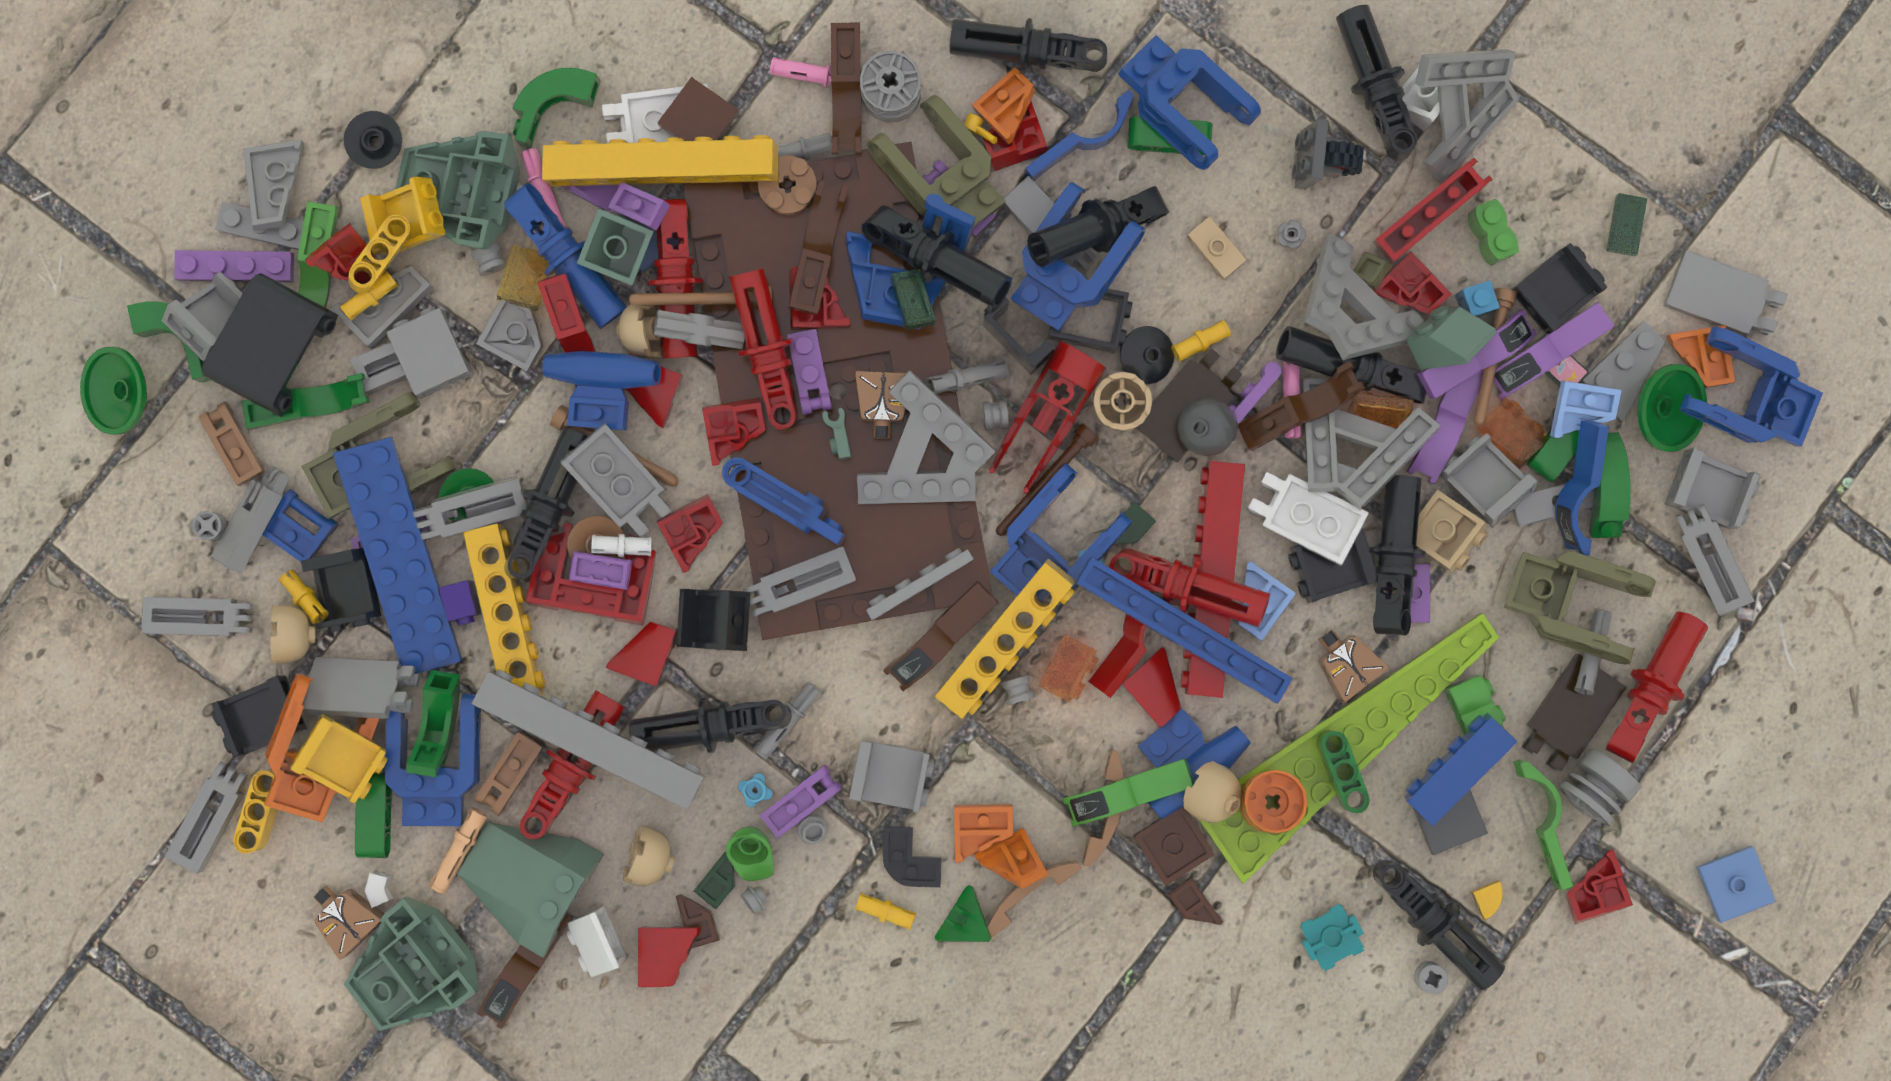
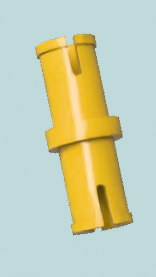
M386 271L373 289L366 293H357L343 305L341 304L340 308L352 321L371 305L375 307L379 304L378 300L399 285Z
M1221 320L1219 323L1202 331L1199 329L1194 331L1193 336L1176 345H1172L1171 349L1177 361L1181 362L1183 359L1200 351L1203 353L1208 351L1209 346L1226 337H1230L1231 332L1227 323Z
M288 570L290 577L284 573L279 578V582L293 597L292 602L295 606L301 607L313 624L320 623L317 619L318 617L324 621L328 617L329 612L317 600L315 591L304 584L295 570Z
M862 892L855 907L856 911L880 918L879 921L882 923L888 921L908 930H911L917 913L893 905V901L888 899L885 902Z

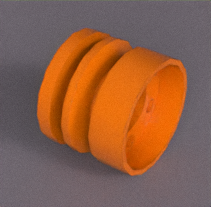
M1272 770L1258 773L1248 779L1241 789L1240 811L1248 825L1257 831L1266 833L1286 832L1297 826L1306 814L1308 803L1306 791L1300 781L1288 772ZM1266 796H1275L1277 798L1274 802L1277 806L1276 808L1265 807L1267 804Z

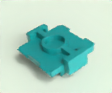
M1340 904L1330 908L1328 912L1313 920L1309 919L1301 923L1300 928L1305 938L1300 941L1311 961L1317 959L1320 967L1325 971L1335 967L1334 963L1351 954L1356 956L1364 951V946L1358 937L1364 934L1355 915L1350 914L1347 916L1343 906Z

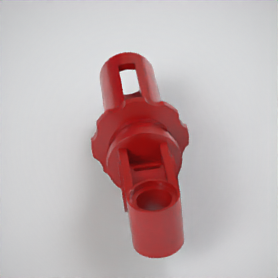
M663 199L670 207L656 231L658 259L653 260V266L657 268V278L648 281L647 286H657L655 290L659 291V293H693V289L696 288L694 284L703 283V279L694 277L692 273V265L695 263L694 258L689 257L687 203L685 199ZM673 237L674 240H678V245L673 247L671 244H667V239ZM659 305L662 311L689 315V313L695 314L694 305ZM662 337L663 359L698 357L697 344L685 343V340Z
M764 268L731 276L729 279L746 340L745 346L747 347V349L738 351L739 356H749L751 359L752 368H750L751 374L758 375L759 388L766 405L770 423L777 429H787L795 423L798 417L793 387L786 369L787 366L791 365V360L786 357L785 347L793 343V339H782L784 336L780 334ZM749 287H754L767 344L762 345L747 290ZM779 384L782 385V386H780V387L770 388L771 386H775V385H779ZM785 407L790 411L791 419L789 422L783 423L776 418L777 408Z
M1125 548L1119 551L1109 564V568L1142 588L1163 593V599L1170 600L1173 598L1181 602L1180 610L1184 613L1187 612L1191 605V607L1196 606L1260 627L1270 599V593L1204 572V569L1202 570L1203 560L1198 559L1193 567L1183 565V562L1177 559L1172 563L1158 556ZM1122 557L1127 558L1131 562V570H1124L1119 564V559ZM1197 587L1249 604V606L1197 589Z
M1681 611L1675 612L1647 668L1633 669L1630 673V676L1636 682L1634 689H1631L1628 693V698L1632 703L1605 750L1632 764L1645 742L1644 739L1657 714L1666 715L1669 710L1668 705L1670 701H1682L1685 696L1677 684L1708 630L1706 623L1691 614ZM1641 715L1644 717L1643 721L1639 725L1634 723L1635 718Z
M595 690L583 711L595 716L594 719L599 711H602L606 714L599 725L603 726L607 722L615 726L626 707ZM548 748L546 753L552 758V762L549 768L544 769L542 772L546 779L536 791L530 806L520 821L519 826L523 836L528 839H537L548 833L555 819L567 804L570 794L579 793V785H581L584 778L595 780L597 777L589 771L593 763L581 757L575 763L571 760L573 757L572 753L562 748L557 749L558 752ZM532 817H537L542 822V829L538 834H533L528 829V822Z

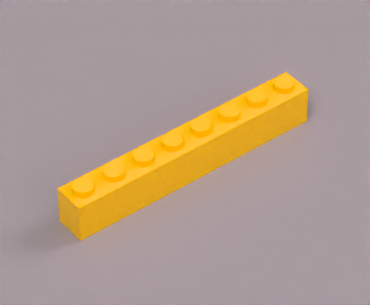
M755 135L752 139L741 140V137L725 136L724 140L696 137L695 141H684L682 138L671 137L667 138L666 142H655L654 139L641 138L638 139V143H627L626 140L611 139L609 143L599 144L595 140H582L581 144L553 141V145H543L542 180L551 187L620 185L621 182L628 185L778 181L779 146L766 135Z

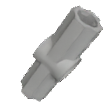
M657 310L654 335L658 337L685 340V343L703 346L717 345L742 349L745 336L741 323L716 320L715 317L689 313V315Z

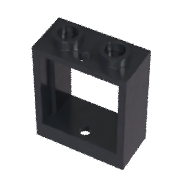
M1108 288L1102 297V300L1118 303L1110 342L1063 333L1061 331L1058 332L1051 326L1047 339L1116 353L1118 346L1121 347L1125 343L1127 330L1122 329L1124 318H1130L1133 302L1128 301L1129 293Z

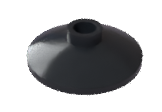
M363 112L354 117L345 130V150L348 156L359 166L368 169L385 167L392 163L400 153L402 147L400 127L393 118L383 112ZM374 138H380V144L377 147H372L371 145Z
M1142 326L1132 330L1126 336L1125 343L1120 348V363L1124 372L1135 374L1145 384L1161 381L1170 372L1174 362V354L1171 349L1172 342L1166 333L1156 327ZM1150 350L1154 351L1153 360H1150L1148 357Z

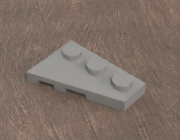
M302 139L243 148L251 221L255 231L285 226L304 148Z
M409 266L391 275L399 286L378 300L379 304L375 307L371 305L352 321L340 308L341 303H337L330 308L339 315L368 347L373 349L387 335L386 332L393 329L392 325L402 320L434 288L414 267Z
M1643 321L1579 382L1622 390L1616 420L1622 423L1665 341L1646 321Z

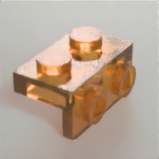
M1362 392L1352 398L1347 412L1397 429L1411 415L1413 399Z
M1504 398L1486 416L1485 423L1481 426L1477 425L1476 428L1483 435L1488 433L1491 436V442L1519 468L1544 445L1547 436L1544 434V428L1537 421H1530L1523 414V408L1516 401H1509L1507 398Z
M1064 634L1038 686L1069 703L1072 698L1078 700L1085 687V684L1081 682L1085 673L1091 674L1099 658L1095 657L1097 650Z

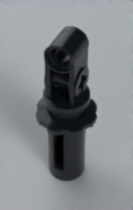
M1358 5L1342 12L1336 17L1358 78L1357 83L1351 87V91L1354 95H1364L1366 100L1364 102L1365 108L1372 111L1375 126L1381 135L1387 155L1395 161H1403L1410 156L1417 144V136L1411 124L1407 106L1402 99L1405 92L1398 83V80L1405 74V71L1401 66L1392 68L1369 5ZM1395 140H1404L1407 143L1408 148H1398L1395 144Z
M1031 18L1026 20L1025 28L1024 26L1020 28L954 19L950 37V54L1017 63V65L1020 64V74H1025L1029 65L1039 66L1040 69L1046 70L1047 66H1054L1060 69L1098 72L1107 64V46L1102 40L1079 37L1067 33L1056 34L1052 33L1051 28L1037 30L1034 29ZM1091 50H1098L1102 53V57L1096 61L1088 59L1086 55Z
M1157 186L1150 187L1119 202L1111 199L1104 202L1097 199H1089L1082 203L1078 216L1031 233L1027 240L1028 251L1033 261L1041 267L1091 247L1098 253H1107L1131 221L1139 225L1149 224L1167 215L1169 210Z
M880 206L861 226L862 233L868 241L908 261V264L912 267L921 268L922 280L926 283H930L938 277L994 309L1003 302L1009 292L1012 277L956 247L954 243L955 234L950 231L939 237L935 231L918 225L915 221L900 215L888 206Z
M1287 326L1278 341L1276 358L1278 360L1331 377L1335 374L1336 368L1352 361L1355 365L1352 370L1358 382H1363L1365 386L1363 391L1368 392L1374 388L1409 402L1424 404L1427 392L1417 375L1421 370L1384 360L1379 352L1342 360L1332 340L1291 326Z
M563 428L536 488L532 490L523 489L522 495L529 502L526 509L521 511L520 517L524 521L516 534L512 544L513 547L504 565L505 573L510 579L520 581L530 576L538 559L545 550L551 535L550 533L559 531L560 525L558 523H560L562 516L573 517L575 512L569 507L568 501L577 484V480L568 470L555 498L547 495L561 467L560 461L566 456L568 450H574L588 436L573 429ZM514 559L525 561L527 570L524 574L514 572L512 569Z
M1395 475L1385 485L1381 543L1378 544L1379 547H1370V553L1379 556V566L1375 568V573L1378 574L1376 606L1373 616V628L1376 634L1406 636L1411 628L1413 578L1417 577L1415 562L1416 559L1426 556V552L1417 550L1419 547L1416 546L1422 482L1420 477Z
M705 697L701 698L698 709L632 719L629 725L630 738L634 735L648 742L646 748L654 752L658 751L659 748L668 750L703 744L708 753H714L717 742L725 741L726 743H732L735 740V736L755 735L787 727L791 722L792 713L787 705L778 700L746 702L730 706L726 701L721 702L720 705L711 706L708 698ZM780 707L782 710L781 718L776 722H771L770 712L772 709ZM697 724L700 726V729L653 737V731Z
M1382 860L1375 865L1373 869L1374 880L1409 915L1407 922L1413 928L1419 930L1417 943L1420 946L1433 943L1479 990L1489 988L1501 977L1505 970V965L1458 919L1460 906L1456 902L1445 905L1437 893L1430 895L1417 880L1410 876L1402 867L1390 860ZM1394 868V879L1390 882H1385V872L1388 869ZM1449 929L1480 959L1475 965L1445 937L1444 934Z

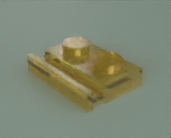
M513 244L497 293V300H506L510 304L538 311L542 295L537 282L548 278L544 273L549 266L545 257H540L536 250L519 248Z

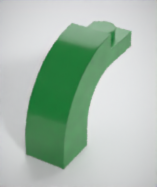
M559 68L547 71L530 81L520 92L512 108L517 115L522 116L521 119H517L513 130L517 143L520 146L532 148L543 114L557 103L574 102L592 108L601 82L598 75L579 68Z
M146 301L127 305L133 334L143 338L162 333H173L176 335L161 321L168 303ZM181 340L186 351L192 380L201 383L211 381L202 373L204 361Z
M1619 432L1608 433L1601 483L1599 487L1594 488V503L1589 526L1591 538L1621 537L1623 522L1629 519L1631 499L1630 471L1626 449Z
M431 670L422 689V719L416 742L406 763V772L436 777L440 766L445 765L454 735L460 697V675Z

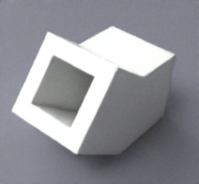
M376 871L369 873L365 893L371 908L393 899L389 890L392 875Z

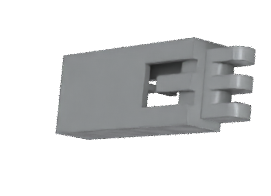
M1028 176L1004 198L1006 202L1003 206L1031 234L1036 232L1055 203ZM1089 248L1061 260L1080 272L1074 266L1076 263L1083 270L1089 267L1088 263L1082 258L1086 255L1093 263L1098 258Z
M448 321L450 328H454L453 321ZM457 331L453 332L455 339H458ZM391 342L350 359L356 374L363 373L365 375V380L362 381L364 391L369 395L407 379ZM458 342V346L462 350L464 348L462 342Z
M271 466L265 472L261 482L252 479L211 557L224 567L242 573L283 497L282 493L289 482L287 474Z
M514 476L431 500L432 505L416 509L412 513L414 518L426 515L427 519L416 523L418 529L427 526L430 528V530L421 532V539L424 540L438 535L444 538L520 516L521 511L526 509V504L518 477ZM464 506L467 518L448 524L447 518L458 517L456 508Z
M1702 504L1698 506L1703 516L1702 518L1698 519L1693 509L1687 511L1692 521L1688 524L1682 513L1676 517L1684 534H1681V537L1720 616L1755 602L1717 520L1712 521L1706 506ZM1709 534L1717 551L1704 556L1696 539L1700 538L1705 549L1711 546L1707 536Z
M842 546L760 578V583L747 587L743 591L751 592L750 594L755 591L757 592L758 596L750 599V606L759 602L762 605L761 608L751 611L753 617L771 610L777 613L856 582L857 579L846 551ZM793 579L798 591L779 598L780 595L790 591L787 585L777 589L775 585Z
M143 597L141 633L235 636V633H252V627L240 626L241 621H252L253 615H241V609L253 610V604L237 603V600ZM207 610L224 611V614H212V621H223V624H207Z
M222 761L217 765L212 776L206 778L164 856L196 874L204 871L244 796V793L240 792L248 775L241 772L236 781H233L237 769L230 767L226 775L223 776L222 774L227 764ZM215 791L219 792L217 799L213 801V804L219 806L217 812L207 808Z

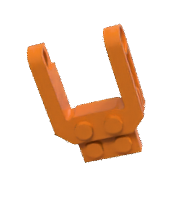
M297 674L292 682L265 752V757L275 776L264 804L274 809L323 823L333 795L338 792L303 773L300 775L290 770L291 764L300 750L288 748L304 709L303 700L309 683L313 681V678ZM359 717L354 731L372 740L380 718Z

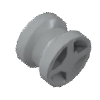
M492 243L486 250L475 249L471 253L473 259L479 264L478 272L480 276L496 273L507 266L506 260L501 258L499 254L501 249L499 243Z
M1002 400L998 404L983 402L985 430L992 431L994 427L1009 429L1007 400Z
M204 511L195 516L192 522V529L194 534L202 540L218 541L224 533L228 522L220 513Z
M1029 674L1001 683L1002 688L1008 694L1006 699L1008 705L1035 697L1034 691L1029 687Z
M1423 962L1415 970L1414 978L1416 984L1427 993H1441L1448 985V974L1445 969L1434 962Z

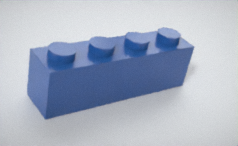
M1488 713L1483 717L1478 715L1469 724L1468 728L1470 730L1462 738L1460 736L1456 737L1448 745L1447 749L1449 751L1441 759L1437 757L1426 768L1428 773L1421 780L1418 778L1414 779L1405 790L1407 792L1404 796L1406 801L1432 826L1517 743L1516 739Z

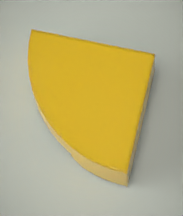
M1497 880L1471 891L1482 919H1488L1498 910L1503 896L1500 881Z

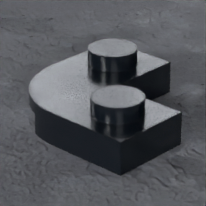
M884 826L883 864L888 874L904 886L941 888V857L912 856L913 827Z

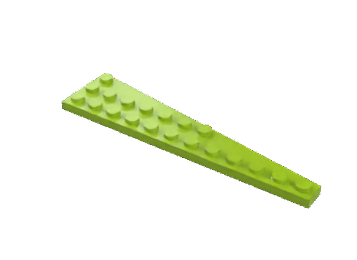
M1480 613L1238 778L1242 789L1248 779L1262 772L1279 770L1288 772L1296 777L1304 787L1308 800L1306 814L1297 826L1281 833L1257 831L1245 821L1241 815L1240 807L1236 813L1218 823H1208L1199 820L1242 884L1270 859L1271 855L1289 841L1290 837L1304 826L1323 805H1326L1336 795L1317 748L1319 735L1326 730H1333L1344 734L1349 742L1359 771H1361L1398 736L1401 730L1419 716V713L1432 703L1451 682H1454L1468 666H1471L1500 638L1483 613ZM1330 736L1326 740V748L1330 752L1337 750L1339 740L1336 736ZM1346 763L1339 765L1336 771L1338 778L1341 780L1347 778L1350 769ZM1275 796L1265 797L1267 800L1266 808L1277 807L1274 803L1277 799Z

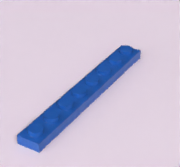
M1092 557L1089 558L1075 582L1085 590L1274 703H1279L1293 679Z

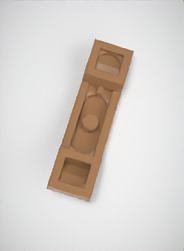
M1110 749L1103 778L1114 782L1122 780L1124 777L1119 754L1116 750ZM1121 812L1105 817L1100 837L1088 835L1082 859L1084 866L1090 867L1103 853L1115 832Z
M1065 861L1045 867L1048 873L1047 876L1023 889L1018 886L1013 887L997 905L987 923L991 938L1012 923L1006 911L1050 877L1054 879L1058 886L1082 868L1078 861Z

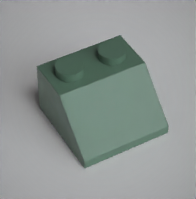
M598 208L577 264L633 286L655 230L626 217Z
M1441 306L1434 309L1425 322L1416 326L1415 332L1406 341L1419 369L1424 370L1467 364L1497 332L1494 327L1460 306L1453 308Z

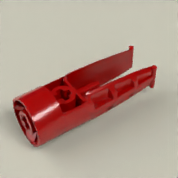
M1059 341L1014 418L989 472L994 473L1038 397H1041L1046 401L1031 425L1034 428L1047 434L1060 410L1068 414L1025 485L1023 492L1025 494L1028 493L1071 430L1106 367L1069 344ZM1048 370H1051L1059 375V378L1049 385V398L1039 392L1035 394ZM1061 384L1066 385V392L1069 394L1067 399L1062 397L1061 400H1057L1054 398L1056 393L1053 391V388L1056 385L1058 387ZM1076 385L1087 392L1074 414L1071 415V411L1061 405H1065L1072 400Z

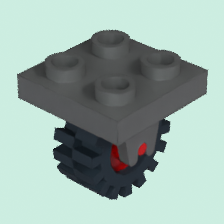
M1315 120L1296 136L1295 150L1298 151V158L1292 168V179H1295L1294 188L1306 190L1322 180L1323 177L1339 178L1341 175L1347 176L1349 174L1353 176L1362 172L1364 147L1351 142L1346 143V140L1327 137L1329 121Z

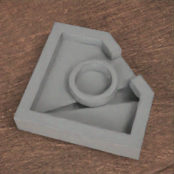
M504 293L476 344L517 367L530 372L543 348L532 308Z

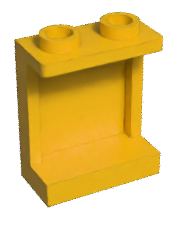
M412 177L409 179L410 184L383 195L368 194L361 197L360 202L369 239H372L385 219L394 214L404 216L410 224L409 237L398 253L446 235L443 217L440 213L436 197L437 192L432 178ZM394 224L388 227L389 233L393 236L399 237L404 234L403 228L399 225ZM382 248L372 250L373 254L387 255V252Z
M322 714L293 760L290 770L300 775L303 773L349 798V801L355 804L358 798H365L372 786L368 781L374 772L378 774L381 772L388 758L384 756L386 753L384 747Z

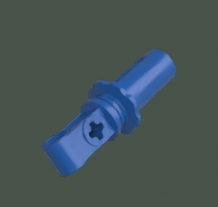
M526 183L504 201L509 214L517 220L528 237L538 247L537 253L539 256L545 257V260L548 261L549 266L544 272L545 275L549 277L554 273L555 275L567 273L576 299L600 329L622 314L627 306L604 276L599 272L577 264L585 241L578 243L572 236V230L570 228L566 229L558 217L546 204L540 192L533 185ZM542 221H543L544 224H545V226H543V228H542L543 231H542L541 228H540V226L543 224Z

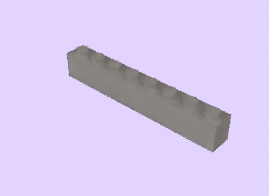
M500 669L497 670L496 674L487 672L472 702L473 705L686 810L689 809L705 777L699 774L701 768L687 761L682 766L673 761L675 757L673 754L660 748L656 753L646 748L648 742L634 735L629 740L619 735L620 728L607 722L601 726L593 722L595 716L581 709H578L576 713L566 709L567 702L555 696H551L550 700L540 696L541 690L525 682L522 687L513 683L514 676Z

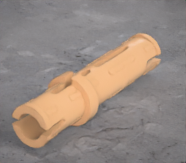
M471 807L460 830H456L454 834L455 839L430 882V888L439 893L446 894L467 852L477 842L478 832L488 817L486 813Z

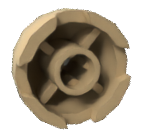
M630 304L623 310L616 325V334L629 353L642 358L662 357V337L654 335L657 310H660L658 305Z
M1119 372L1111 374L1101 381L1094 393L1093 406L1095 414L1102 424L1112 430L1127 431L1135 429L1145 421L1151 411L1152 397L1149 387L1138 376L1132 373Z
M272 606L271 622H274L272 623V636H270L272 664L291 663L302 659L308 652L309 643H315L316 627L310 626L308 616L300 609L290 606Z
M1214 761L1205 763L1195 772L1199 777L1193 787L1187 786L1183 799L1184 809L1190 812L1196 819L1208 823H1218L1227 819L1239 809L1241 804V785L1235 774L1227 767Z
M644 825L637 829L629 849L631 854L628 864L631 867H624V882L646 886L658 882L664 872L670 873L675 856L670 855V843L662 832Z

